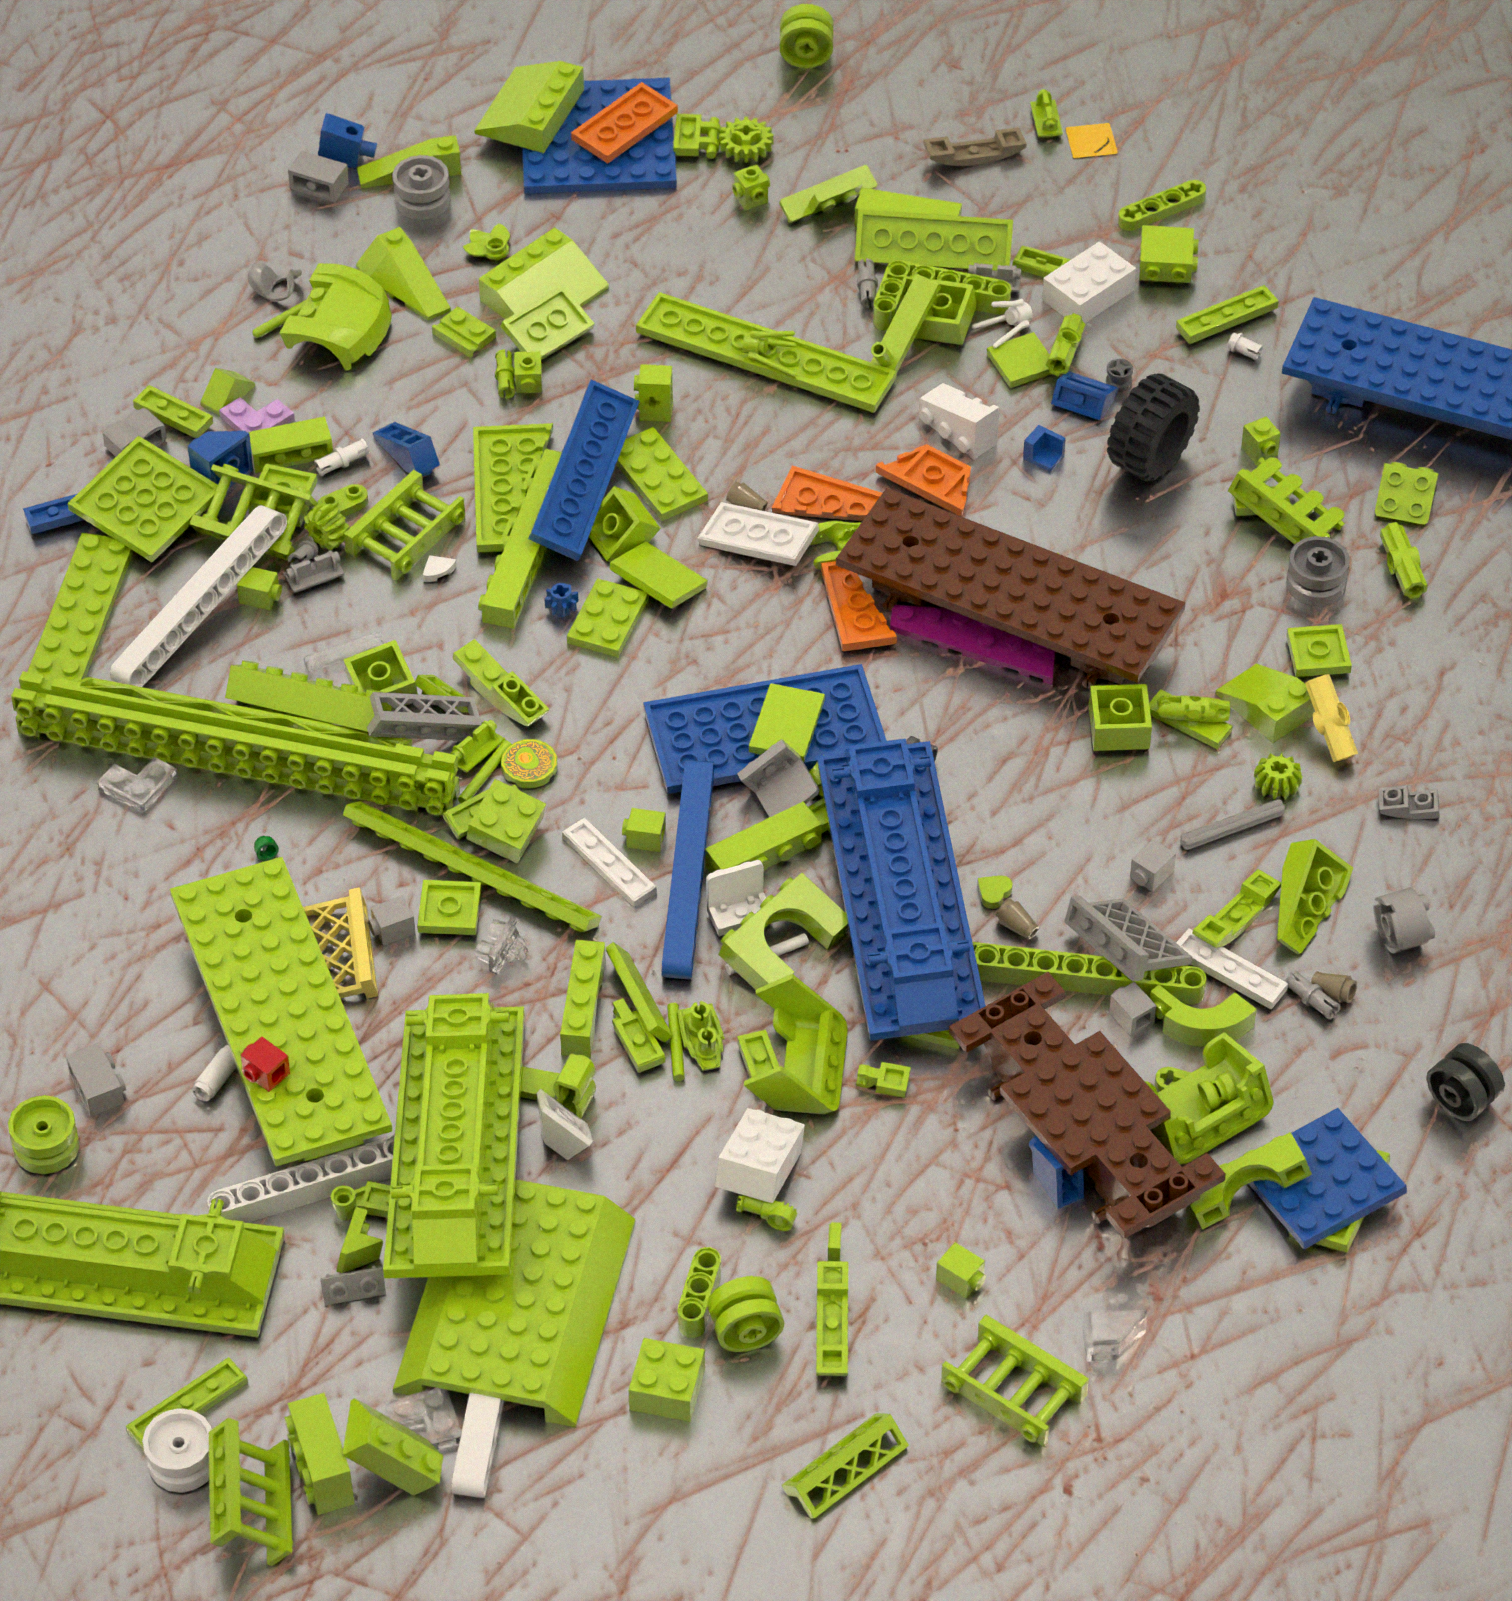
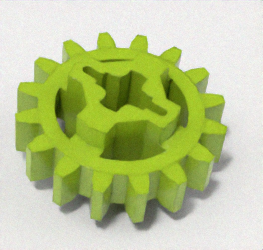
M747 116L742 121L736 117L734 118L735 123L727 121L726 127L720 128L721 152H726L727 158L735 156V161L742 158L747 163L750 158L758 161L759 155L765 158L766 151H772V128L766 127L765 121L758 123V118L756 117L752 121Z

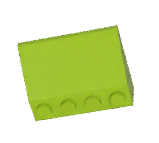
M564 61L515 67L475 128L474 133L544 153L584 91L583 67Z
M554 227L479 278V293L482 303L504 319H507L562 285L582 307L607 290L609 284L575 242Z

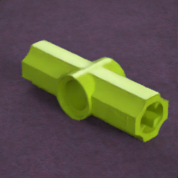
M1075 313L1064 316L1046 362L1049 373L1056 376L1067 374L1086 325L1082 320V316Z
M1397 522L1388 523L1386 527L1380 530V538L1387 552L1389 572L1392 575L1396 574L1404 596H1408L1410 599L1419 598L1423 593L1427 592L1428 587L1420 568L1419 551L1416 546H1411L1402 525H1399Z

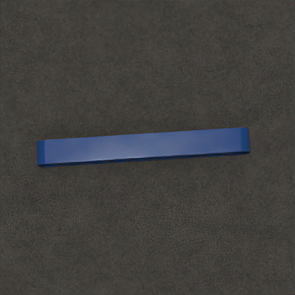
M685 760L662 957L663 978L692 979L705 848L707 845L714 781V762Z

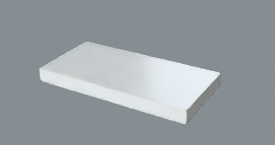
M721 502L698 536V543L706 547L796 566L819 531V526L817 522Z

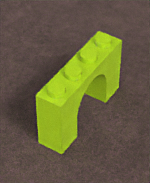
M800 873L795 879L789 877L780 886V892L775 897L770 894L761 903V909L757 913L750 912L740 923L741 927L736 931L731 929L720 941L723 945L718 955L755 990L794 974V971L766 943L764 929L768 925L779 921L796 923L807 930L826 949L842 937L849 928L846 913L803 873Z

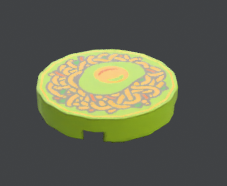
M523 739L514 742L505 749L501 757V771L507 781L510 782L511 780L518 787L537 788L548 783L553 774L555 776L557 772V755L554 749L546 742L537 739Z

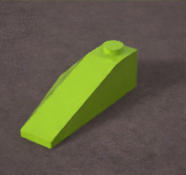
M456 135L431 138L357 167L361 188L393 184L392 174L394 168L402 160L419 155L432 156L441 160L447 166L449 176L461 175L460 151Z
M401 227L376 236L356 263V268L386 290V295L391 298L397 297L405 302L407 308L429 321L451 311L450 305L417 249Z
M1316 839L1291 843L1282 868L1277 940L1296 954L1302 953L1318 931V924L1332 912L1330 908L1334 902L1341 899L1345 894L1353 871L1351 865Z

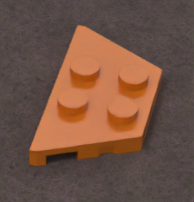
M928 444L915 448L912 452L897 455V460L885 465L882 461L876 465L877 474L962 517L964 515L971 466Z

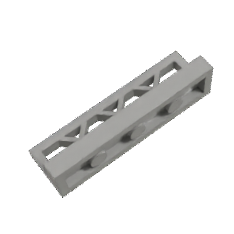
M373 692L370 696L375 715L367 726L369 736L463 741L468 736L473 737L472 732L482 725L474 697ZM381 702H387L396 710L394 712L383 711ZM406 703L413 704L418 709H420L421 712L413 713L404 705ZM438 705L443 710H445L446 713L438 714L436 711L430 708V706ZM466 706L469 715H463L455 707Z

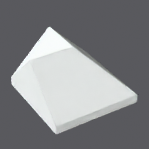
M540 1089L537 1092V1101L543 1141L566 1160H569L589 1147L593 1142L588 1124Z

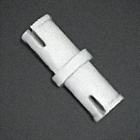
M359 439V441L344 448H335V452L315 460L314 465H318L316 470L319 475L324 476V474L339 467H348L350 462L369 455L370 452L369 449H365L368 447L363 439Z

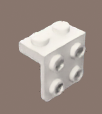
M760 860L745 862L724 870L720 869L706 877L707 912L718 937L725 935L731 929L734 931L738 930L741 927V921L750 912L755 914L761 909L760 905L766 899V896L764 894V867Z

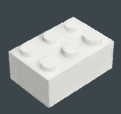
M1099 241L1044 277L1042 300L1062 316L1075 313L1082 316L1083 322L1086 323L1134 291L1136 268Z
M747 1108L718 1158L715 1187L773 1203L801 1154L805 1124L795 1122L789 1118L767 1114L761 1110Z

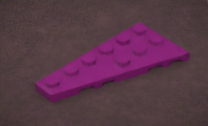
M894 605V608H892L890 630L897 634L918 641L925 640L938 644L939 648L945 650L950 648L962 652L963 656L999 668L1008 667L1019 671L1020 675L1026 677L1032 675L1043 679L1044 683L1053 684L1055 651L1047 647L1032 643L945 608Z

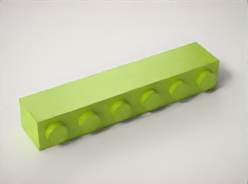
M242 660L241 665L230 666L225 695L227 699L368 732L367 726L375 716L370 696L373 692L381 691L367 689L366 693L358 691V686L342 683L341 687L334 686L333 680L316 678V681L308 679V674L292 672L291 675L283 674L284 669L267 666L266 669L258 668L259 663ZM381 702L383 711H391V705L387 702Z

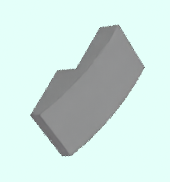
M1408 785L1379 788L1380 814L1406 819L1440 818L1438 789L1409 792Z

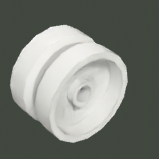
M174 1409L165 1411L155 1417L147 1426L142 1440L150 1475L157 1485L168 1491L186 1492L195 1490L208 1482L209 1431L212 1429L204 1416L193 1410Z

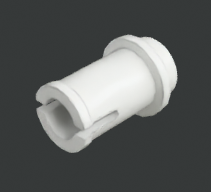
M1233 333L1227 347L1231 348V352H1240L1255 361L1261 354L1259 350L1262 351L1263 345L1243 337L1242 333Z

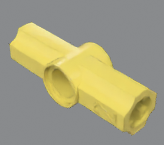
M1330 674L1306 682L1305 685L1315 710L1313 712L1314 725L1318 732L1324 735L1333 762H1339L1357 755L1358 752L1348 727L1350 715L1346 706L1339 702Z

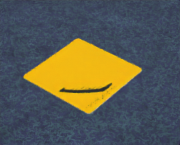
M1109 123L1065 128L1073 158L1118 153Z

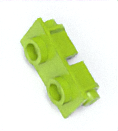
M1042 89L1038 92L1036 101L1030 102L1038 137L1061 136L1063 131L1056 102L1052 100L1049 91Z
M493 720L483 721L482 725L472 732L473 737H466L452 748L450 754L457 755L458 768L466 773L505 740L504 737L495 732L497 725Z

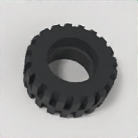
M1161 373L1148 375L1146 379L1138 382V386L1130 391L1127 399H1124L1119 412L1117 411L1114 424L1111 425L1110 437L1107 440L1109 446L1107 453L1111 462L1143 481L1157 480V478L1163 477L1165 472H1169L1173 468V464L1180 459L1183 450H1186L1189 444L1188 441L1195 431V424L1198 422L1200 401L1195 391Z

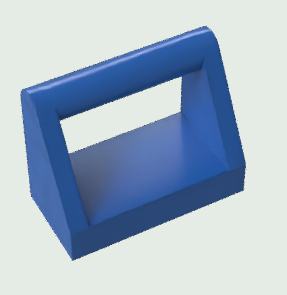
M1069 371L1057 379L1051 404L1101 420L1117 396L1119 388Z

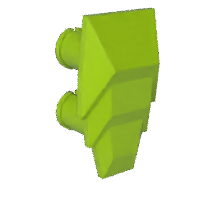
M699 1001V1006L695 1002L690 1008L677 1010L684 1048H688L691 1058L696 1059L702 1071L720 1068L721 1052H724L722 1040H725L712 1003L707 1004L706 1002Z

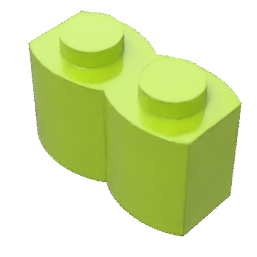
M571 1053L553 1086L557 1097L556 1101L581 1119L596 1092V1084L592 1079L595 1075V1066L588 1057Z

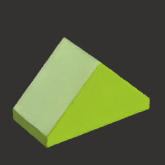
M215 368L200 404L220 416L219 410L240 397L243 398L255 387V382L235 371Z

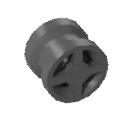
M1125 359L1110 361L1107 365L1108 375L1106 376V384L1118 387V392L1127 391L1132 386L1133 365Z

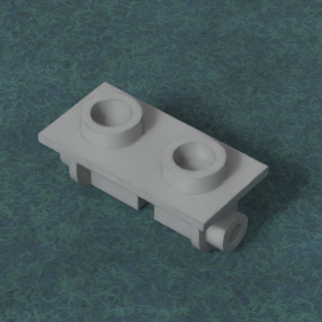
M974 263V265H969V274L1007 281L1011 286V292H1019L1021 269L1016 268V266L998 265L997 271L992 270L993 265Z
M328 551L326 554L315 557L312 563L306 560L290 565V568L286 569L283 575L293 592L296 593L343 576L345 573L338 563L341 561L338 552Z
M375 1265L369 1269L330 1276L326 1274V1277L320 1278L325 1306L386 1295L382 1267L375 1268Z

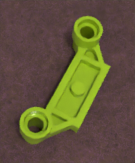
M367 1181L366 1186L356 1190L345 1185L336 1187L331 1193V1203L334 1210H336V1216L340 1220H349L353 1217L355 1208L359 1207L368 1210L367 1214L388 1218L390 1185Z

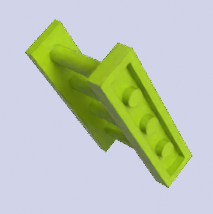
M213 464L211 470L221 479L208 512L203 514V517L193 514L189 524L199 533L226 541L243 522L255 489L269 493L265 507L275 510L280 497L292 500L294 502L289 512L284 532L265 552V554L288 561L289 555L296 551L291 546L292 542L290 540L304 504L311 507L318 505L317 501L311 496L312 493L301 487H296V490L239 473L237 468L228 464H223L222 467ZM235 482L245 487L233 518L226 525L218 522L217 516L230 483Z
M413 470L344 533L345 550L350 555L355 556L362 549L367 548L388 560L391 564L392 579L397 581L404 573H408L412 566L453 527L463 521L465 517L464 498L459 496L450 505L423 491L422 474ZM419 500L437 510L440 514L431 521L408 507L414 501ZM402 516L423 528V530L416 537H413L392 525L391 522L397 517ZM384 532L406 546L396 553L373 539L379 533Z
M985 1314L978 1323L979 1344L958 1368L945 1361L942 1364L941 1382L951 1392H958L1021 1432L1028 1441L1037 1442L1045 1447L1048 1443L1049 1426L1046 1423L1067 1398H1072L1081 1404L1088 1394L1089 1378ZM995 1350L1006 1358L986 1382L982 1384L969 1376V1373L987 1352ZM1015 1366H1021L1032 1373L1010 1400L994 1392ZM1041 1382H1046L1056 1388L1057 1391L1034 1417L1020 1407Z
M227 1418L209 1431L210 1544L222 1547L236 1536L266 1546L267 1564L273 1566L291 1554L293 1547L289 1441L283 1439L271 1449H263L240 1440L239 1421ZM239 1453L264 1462L265 1476L241 1468ZM240 1481L265 1490V1504L242 1496ZM241 1509L266 1518V1532L242 1524Z

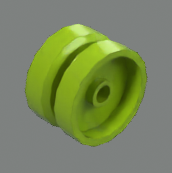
M814 4L796 5L784 12L780 19L779 52L785 61L799 68H814L830 59L833 53V19L829 12Z
M42 1095L31 1097L21 1102L12 1111L8 1121L9 1135L14 1157L21 1167L32 1173L49 1174L64 1169L76 1158L80 1148L74 1112L68 1103L58 1097Z
M746 1276L733 1279L715 1289L708 1298L707 1307L715 1324L714 1328L721 1347L728 1351L745 1352L761 1348L774 1341L784 1329L785 1322L777 1304L772 1284L763 1277Z

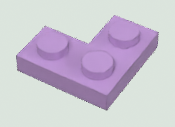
M240 397L219 410L220 418L235 431L250 432L295 421L294 413L279 399L255 411Z

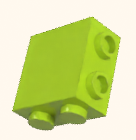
M1142 225L1139 280L1191 283L1192 272L1197 273L1198 257H1193V254L1198 255L1199 239H1194V228Z

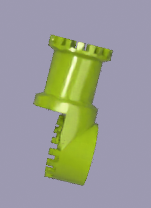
M739 1195L738 1198L741 1200L737 1201V1212L745 1210L759 1214L762 1219L767 1220L771 1227L779 1231H789L792 1229L798 1213L796 1209L793 1210V1206L789 1207V1203L784 1205L785 1202L775 1200L773 1203L749 1196Z

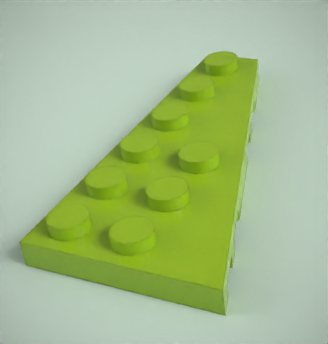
M553 423L473 427L477 552L503 551L504 538L506 535L510 536L512 519L519 514L521 497H526L528 480L530 477H534L536 461L538 458H542L553 433Z

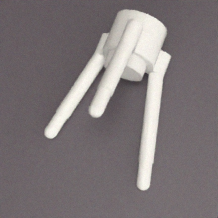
M1023 299L992 302L993 307H1009L1005 315L973 324L972 329H978L1005 320L1008 324L1016 326L993 344V347L997 348L1020 330L1030 326L1029 322L1033 316L1032 309Z

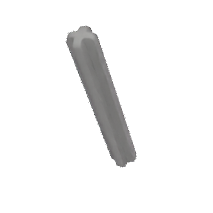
M1276 799L1180 835V843L1185 850L1192 849L1285 814V806L1280 799Z

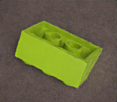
M354 1398L351 1400L342 1456L412 1495H416L440 1483L443 1455L426 1438L358 1399Z

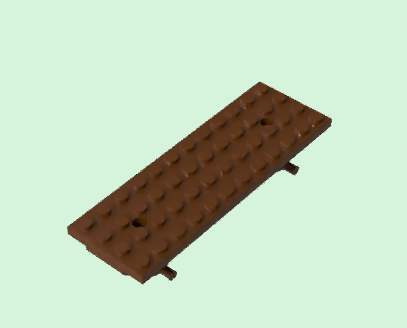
M888 488L884 490L836 557V566L872 579V588L888 595V598L883 603L885 610L889 608L888 611H892V608H894L898 601L910 602L920 607L927 601L1032 643L1047 647L1050 650L1071 657L1070 665L1082 669L1088 674L1082 682V685L1085 688L1088 686V689H1090V686H1094L1098 679L1110 680L1120 685L1125 678L1138 683L1172 634L1173 627L1184 612L1186 603Z

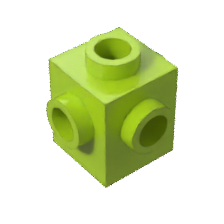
M757 164L734 172L732 191L745 210L768 203V188L771 186L770 179L766 173L761 171Z

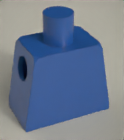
M326 113L321 128L318 156L347 164V168H356L360 155L375 158L377 143L363 140L365 130L363 125Z
M1037 1136L1033 1137L1029 1142V1147L1032 1150L1033 1172L1056 1208L1060 1209L1084 1198L1083 1169L1070 1176Z

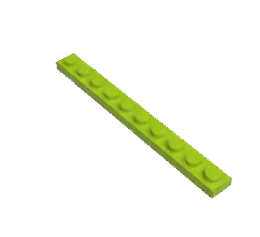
M361 801L345 806L343 816L352 819L351 822L354 825L371 828L381 838H392L400 842L399 845L404 849L417 850L423 853V857L433 862L440 861L448 865L447 868L450 871L460 874L465 873L471 876L474 882H481V885H490L496 888V892L503 896H513L521 900V904L526 907L543 910L545 915L551 919L564 920L570 923V927L576 931L586 932L598 927L600 924L601 915Z

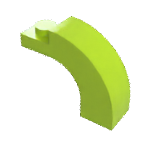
M1157 985L1150 992V999L1156 1005L1155 1017L1164 1020L1162 1033L1187 1045L1205 1047L1208 1042L1224 1032L1235 1041L1255 1026L1257 1009L1235 992L1221 1004L1206 1009L1185 1005L1160 985Z

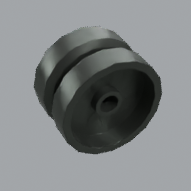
M1459 1043L1444 1059H1441L1427 1072L1426 1077L1428 1089L1435 1101L1450 1115L1462 1121H1472L1486 1109L1487 1105L1491 1104L1504 1092L1505 1088L1503 1074L1497 1064L1486 1052L1469 1043Z

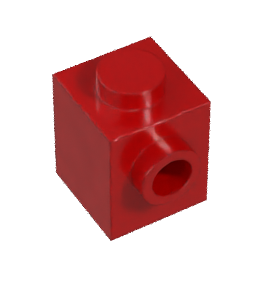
M262 1036L255 1043L249 1044L241 1054L242 1073L245 1078L252 1083L256 1082L268 1092L290 1074L288 1055Z

